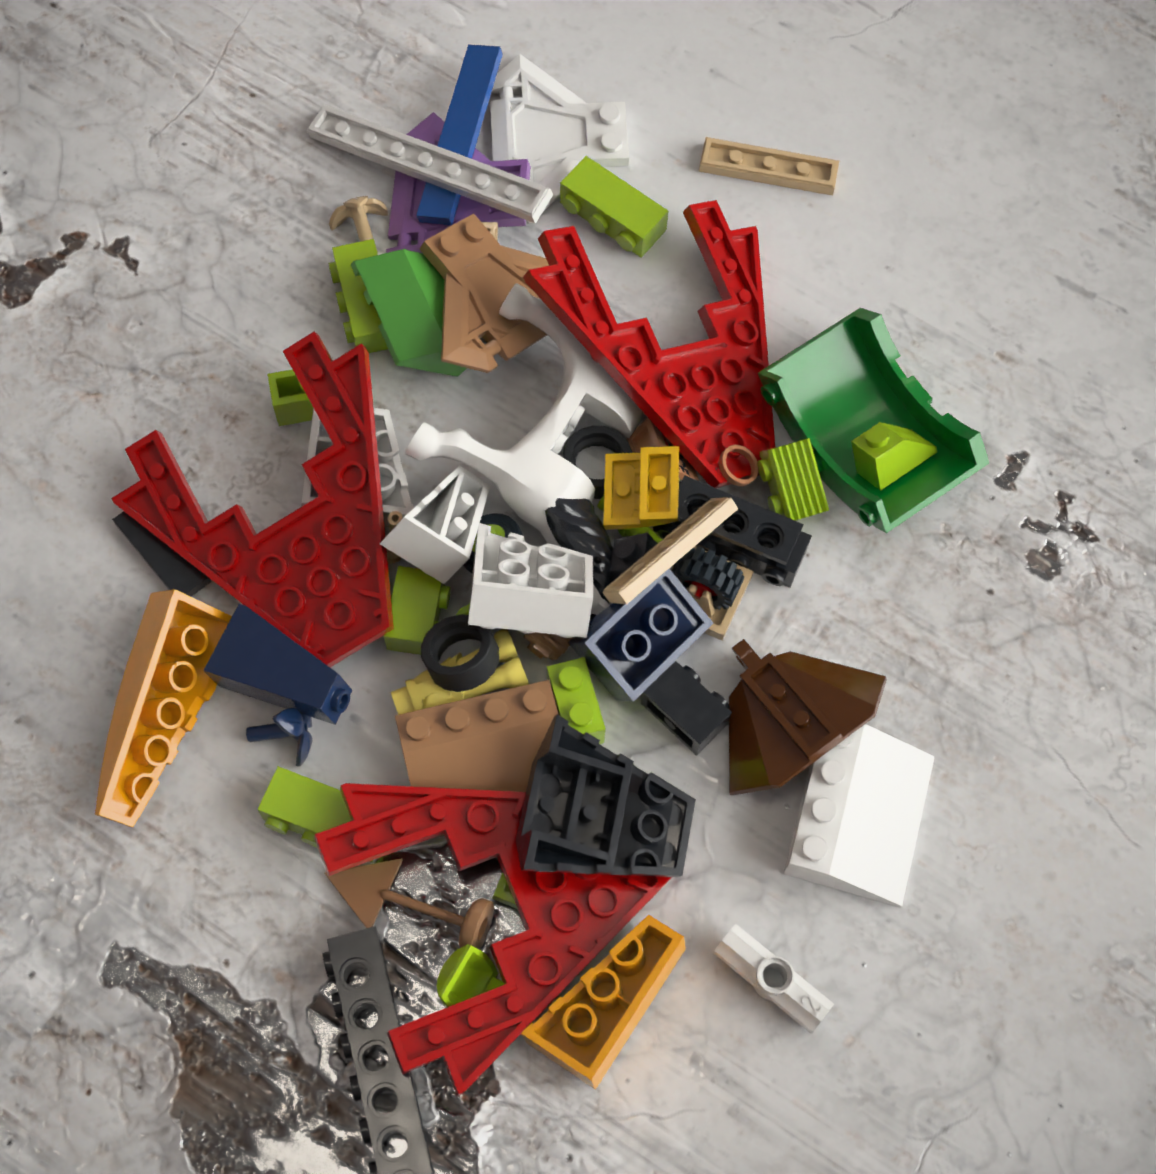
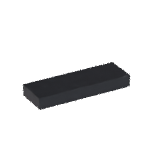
M124 511L112 519L117 528L168 590L175 589L191 597L211 583L209 577Z

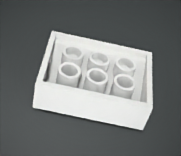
M865 724L812 763L809 767L783 874L901 907L934 756Z

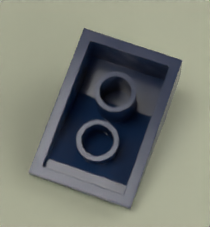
M669 568L628 604L613 603L589 622L587 638L573 637L568 644L580 658L585 657L588 668L615 700L634 702L714 623Z

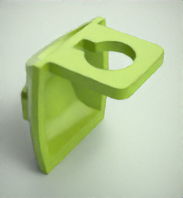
M467 944L457 949L444 963L436 986L439 998L446 1007L500 987L504 983L496 978L498 971L491 959L483 951Z

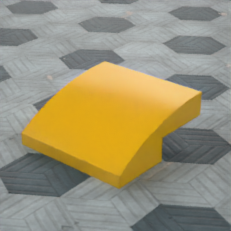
M679 446L641 447V453L605 454L603 520L605 530L650 527L678 521Z

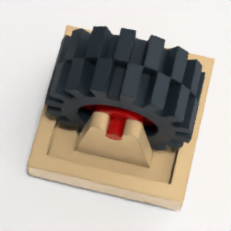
M694 546L673 564L671 571L714 623L704 633L723 641L754 571L728 561L727 557L723 555L720 557L715 555L713 550L709 549L707 552L703 547Z

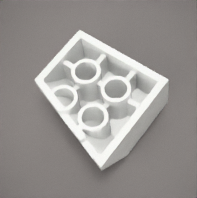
M479 523L468 625L480 626L485 629L502 628L518 630L528 634L535 632L556 634L564 638H587L593 603V556L550 543L540 547L533 546L524 542V536L510 532L508 538L490 533L491 526Z

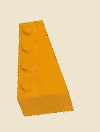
M648 915L618 942L594 968L591 967L563 997L560 996L551 1004L543 1016L523 1030L521 1035L528 1045L596 1090L686 950L684 936Z

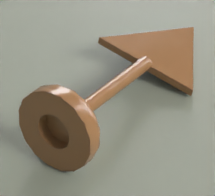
M403 859L357 866L331 876L324 872L366 929L373 927L385 900L460 926L459 948L469 944L480 950L490 929L494 912V903L484 898L477 899L471 904L465 917L390 891Z

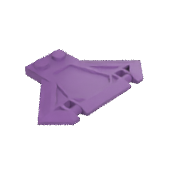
M433 112L406 135L437 146L445 121ZM475 148L473 160L530 180L531 166L528 159L490 161ZM395 170L388 238L398 240L397 247L386 249V253L401 249L422 253L420 247L425 240L472 214H475L481 222H498V227L526 226V220L461 195L452 225L420 223L416 214L426 182ZM418 240L417 245H411L412 241Z

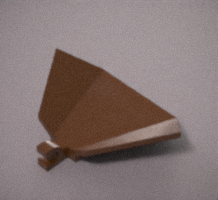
M745 639L733 646L732 650L737 655L736 659L746 671L739 675L741 681L729 696V710L732 712L729 720L730 795L782 787L876 716L887 681L886 676L791 651L773 656L770 652L761 659Z

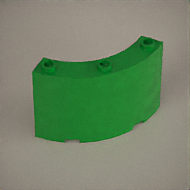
M859 308L758 372V376L763 385L760 390L764 400L774 408L792 441L810 439L820 478L850 509L858 514L865 525L869 527L873 525L887 534L987 466L990 462L981 433L961 423L949 413L943 416L940 415L930 405L933 398L922 387L915 376L906 377L895 360L901 355L891 339L882 314ZM879 422L911 429L937 447L936 454L880 491L857 474L851 441Z

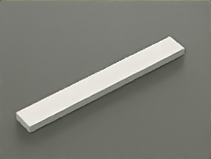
M325 104L307 129V133L312 139L535 224L553 196L549 187Z

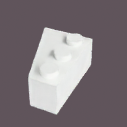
M459 465L411 512L403 517L380 545L445 584L470 558L490 485Z

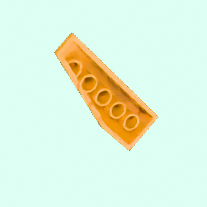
M175 589L150 594L115 702L100 773L95 815L128 827H134L159 785L158 778L166 765H171L179 752L176 748L185 733L191 732L198 720L196 717L204 701L210 700L216 689L217 684L203 670L232 618L231 615Z

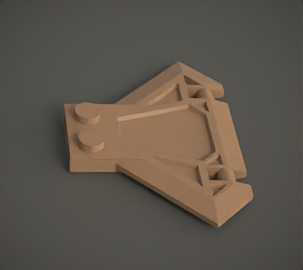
M475 214L464 218L423 242L420 251L444 278L442 362L489 373L498 366L493 356L498 354L505 361H508L547 336L545 332L528 321L521 319L509 320L499 315V310L504 300L516 283L525 287L532 296L539 298L526 284L523 276L529 269L549 266L546 258L501 246ZM483 337V339H484L487 343L484 344V343L480 340V338Z

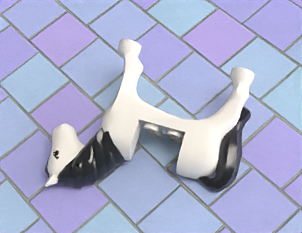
M516 283L504 300L499 310V315L509 320L521 319L528 321L545 332L561 350L564 360L563 381L553 405L545 416L516 445L508 450L492 449L471 438L461 428L439 432L436 428L424 422L413 436L405 455L420 461L428 458L442 457L464 463L476 469L497 485L503 500L521 519L539 530L547 543L593 556L591 621L609 607V601L603 594V591L613 582L610 574L613 547L602 521L595 514L592 504L595 488L591 480L582 470L559 456L565 442L569 440L584 412L628 438L635 431L644 412L605 369L591 358L590 353L545 303L541 299L532 296L525 287Z

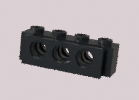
M684 475L682 481H679L678 521L654 526L653 531L657 532L664 539L711 498H732L738 510L701 540L696 547H703L707 552L709 549L713 550L715 555L719 557L721 555L727 557L728 561L734 562L762 576L769 584L775 586L784 585L791 588L812 535L801 531L804 524Z

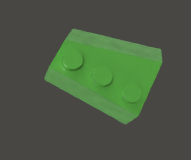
M401 249L355 260L351 263L355 276H361L367 289L363 294L368 305H374L382 322L378 327L395 365L456 377L467 369L441 361L444 278L423 253Z

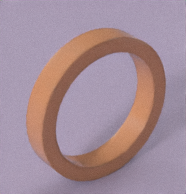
M732 445L721 453L719 468L723 477L728 482L736 486H746L756 479L759 471L758 462L749 449L741 445ZM729 452H738L749 461L751 466L749 479H738L731 474L726 464V457Z

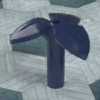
M296 708L285 709L273 716L272 719L275 722L273 724L247 727L246 737L249 742L287 737L296 739L298 742L296 766L298 767L308 757L313 742L312 735L308 731V728L312 727V718L301 714Z

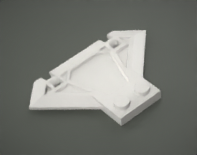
M521 54L497 73L491 93L500 94V99L490 101L493 161L528 159L531 166L530 181L549 187L553 194L544 211L560 197V182L585 156H588L603 167L629 166L625 102L586 103ZM522 94V97L513 98V95Z

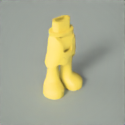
M501 629L494 634L495 641L499 647V663L504 664L497 667L485 683L474 689L461 692L444 690L434 683L428 670H425L414 679L406 680L405 687L390 692L398 715L481 696L497 689H511L528 685V679L508 629ZM480 648L463 657L462 653L459 652L454 657H449L440 663V665L449 667L462 665L470 661L479 652Z

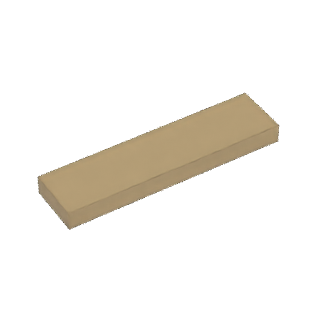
M705 137L699 172L833 196L839 160Z
M728 497L711 498L604 589L603 594L609 603L628 604L738 510L733 499Z

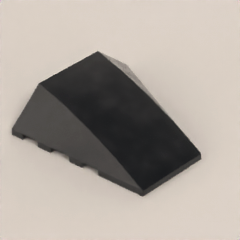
M556 714L531 766L516 835V846L521 871L655 877L683 876L696 799L654 773L650 772L647 774L633 765V760L621 753L616 755L600 745V740L587 732L582 734L569 726L568 720Z

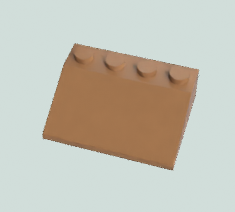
M550 680L395 715L410 785L415 787L526 792L532 763L554 716L558 714Z

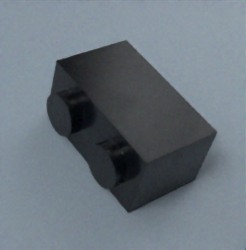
M677 661L642 693L640 702L696 756L728 725L732 714L729 710L730 706L724 697L715 691L710 693L701 684L699 675L687 665L682 667Z

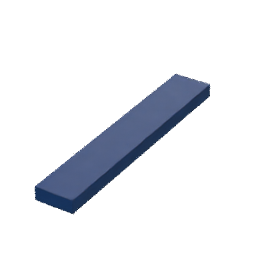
M468 44L437 145L438 147L472 159L503 55L500 46ZM426 182L416 214L420 223L452 225L461 195Z

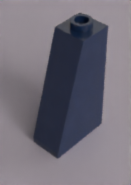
M238 604L203 670L221 688L285 709L296 708L301 714L336 725L341 713L347 709L350 695L353 691L336 671L243 604Z

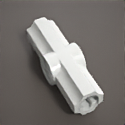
M737 924L730 929L713 952V954L749 982L760 997L772 1001L809 1033L816 1029L834 1005L828 998L794 972L787 960L772 954ZM767 969L778 971L782 975L783 986L779 988L768 986L764 982L763 971Z

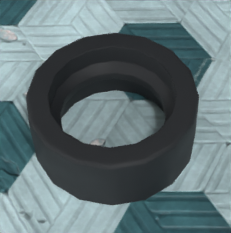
M592 425L578 430L569 438L564 447L563 458L576 466L578 453L592 446H603L614 453H632L628 440L617 430L607 426ZM589 478L595 488L593 499H601L604 496L605 478Z
M469 615L450 616L436 623L426 633L421 644V659L434 683L444 690L461 692L474 689L490 678L499 663V647L491 630L480 626L468 625ZM468 639L481 642L482 645L479 652L470 661L453 667L440 665L439 660L443 652L456 642Z

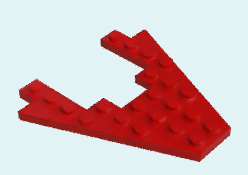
M717 200L691 204L683 211L722 301L705 304L697 311L709 339L661 350L647 317L617 324L574 226L543 231L537 239L549 266L529 269L523 276L524 281L590 353L591 358L605 369L674 446H679V452L710 486L719 488L731 484L723 477L719 468V457L729 446L741 445L746 447L754 454L757 462L762 460L760 452L776 447L773 409L761 394L760 389L763 385L758 376V372L769 366L759 240L756 226L730 230ZM729 452L726 457V464L731 474L738 479H749L751 475L749 461L738 452Z
M314 331L283 350V353L334 444L301 464L318 497L256 534L243 507L238 504L208 521L163 434L154 430L125 448L140 481L111 499L115 505L235 599L246 605L327 666L332 667L392 631L394 625L387 549L380 545L385 538L369 352L361 343L333 361L320 336Z
M345 783L340 786V791L352 821L319 832L314 836L328 876L442 834L446 837L459 871L497 857L526 928V931L493 943L489 947L504 985L389 1030L387 1033L402 1074L442 1058L457 1096L462 1095L517 1039L523 1030L546 1009L672 878L521 871L516 846V835L526 792Z

